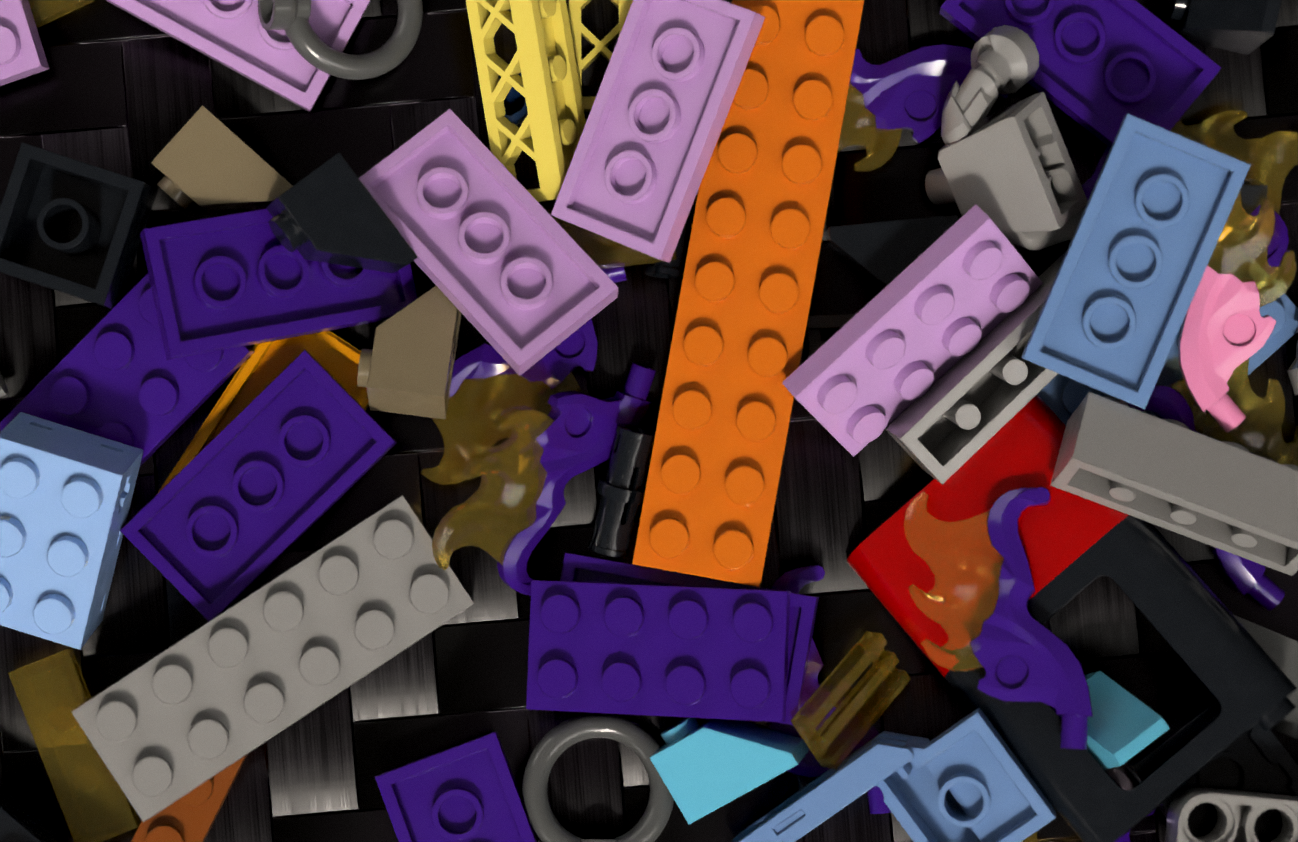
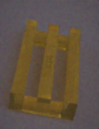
M866 631L791 719L792 724L822 767L836 770L911 680L905 670L896 669L895 666L899 660L895 653L884 650L888 642L882 633ZM872 662V667L866 672V674L855 685V687L853 689H850L853 683L858 679V677ZM833 707H835L836 709L834 710V712L828 717V719L823 723V725L816 731L815 728L820 724V722L825 718V716L831 711V709H832Z

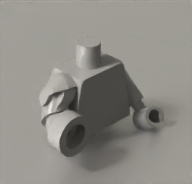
M1008 25L995 27L974 44L971 52L972 69L961 85L955 81L947 96L942 110L941 137L945 145L938 150V161L941 168L928 172L925 179V189L929 200L935 206L941 207L956 203L961 216L976 204L991 218L1010 243L1029 250H1041L1072 239L1085 209L1083 207L1086 206L1088 201L1044 92L1036 93L987 117L999 94L1006 95L1016 92L1035 76L1039 67L1038 50L1027 33L1017 27Z

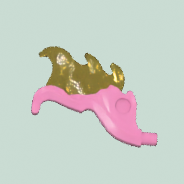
M1197 131L1196 137L1203 141L1205 146L1243 161L1237 146L1225 135L1214 131ZM1241 189L1183 320L1178 338L1179 366L1188 390L1200 411L1204 412L1207 410L1226 433L1235 429L1246 418V415L1227 394L1230 390L1227 382L1234 369L1260 350L1270 337L1277 321L1269 315L1261 316L1259 309L1277 300L1288 290L1294 280L1297 268L1293 250L1284 252L1279 266H1270L1268 264L1267 247L1273 236L1275 225L1274 206L1271 199L1263 198L1258 215L1247 214L1242 207Z

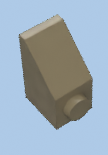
M203 105L151 162L165 175L157 185L185 210L193 201L208 212L266 209L276 198L293 187Z
M437 286L377 326L373 349L362 348L358 365L357 386L367 388L370 410L446 419L462 313Z

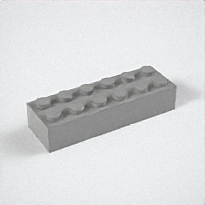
M402 495L71 713L141 820L145 822L471 607L474 602Z

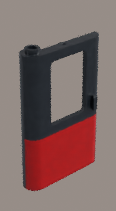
M1036 395L944 484L933 479L853 550L847 559V563L970 709L974 711L979 707L1047 800L1083 842H1117L1248 730L1259 724L1267 733L1285 719L1296 708L1289 697L1298 688L1152 523L1051 486L1066 425L1043 399ZM1044 487L1051 495V500L1047 505L1028 507L1022 512L1018 520L1019 536L1030 565L1036 590L1028 601L1027 609L1031 617L1041 625L1045 624L1094 580L1101 576L1110 577L1221 704V713L1214 722L1132 790H1125L1118 786L1088 749L1070 750L1060 748L1061 718L1051 706L1042 702H1004L988 696L977 689L979 679L986 677V671L974 655L970 642L981 634L983 622L994 613L999 596V578L1004 560L992 546L988 532V517L995 501L1010 490Z

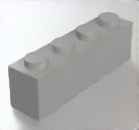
M1066 251L1038 277L1043 284L1027 298L1021 307L1012 311L979 342L973 351L964 355L931 386L925 395L916 399L885 428L921 469L941 484H944L1059 374L1025 360L1021 356Z
M1089 392L1067 420L1051 486L1287 575L1293 576L1298 571V466L1279 464L1250 453L1246 447L1238 443L1218 441L1190 430L1185 424L1177 420L1160 419L1131 408L1123 400L1112 396H1099Z

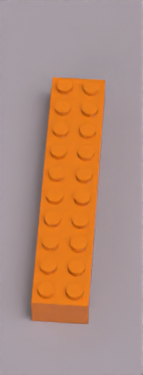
M732 0V4L754 11L764 16L765 20L698 190L632 562L634 565L760 587L762 584L795 398L782 382L801 364L865 0Z

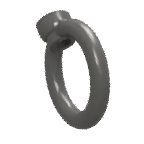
M258 0V14L261 25L265 30H284L297 52L320 71L338 78L363 80L386 74L397 67L409 55L421 31L423 1L397 0L398 17L391 37L378 49L358 55L340 52L327 45L318 37L308 21L311 13V0Z
M608 713L581 714L559 723L548 731L533 749L525 767L522 783L524 809L531 827L542 842H655L665 829L674 804L672 795L650 760V757L661 747L658 740L637 722L620 715ZM606 738L624 744L639 757L648 775L650 792L643 816L632 829L613 839H584L572 834L557 820L549 803L548 780L555 762L569 747L586 739Z

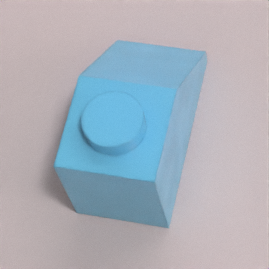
M1100 670L1085 675L1093 710V717H1088L1087 749L1104 769L1123 765L1170 729L1160 715Z
M686 717L661 733L665 743L650 757V760L688 824H691L795 767L810 749L802 738L741 720L706 719L698 723L696 718Z

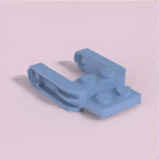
M978 707L931 741L928 738L887 731L881 732L753 822L730 842H796L874 786H878L881 789L884 803L913 842H1022L1056 818L1057 812Z

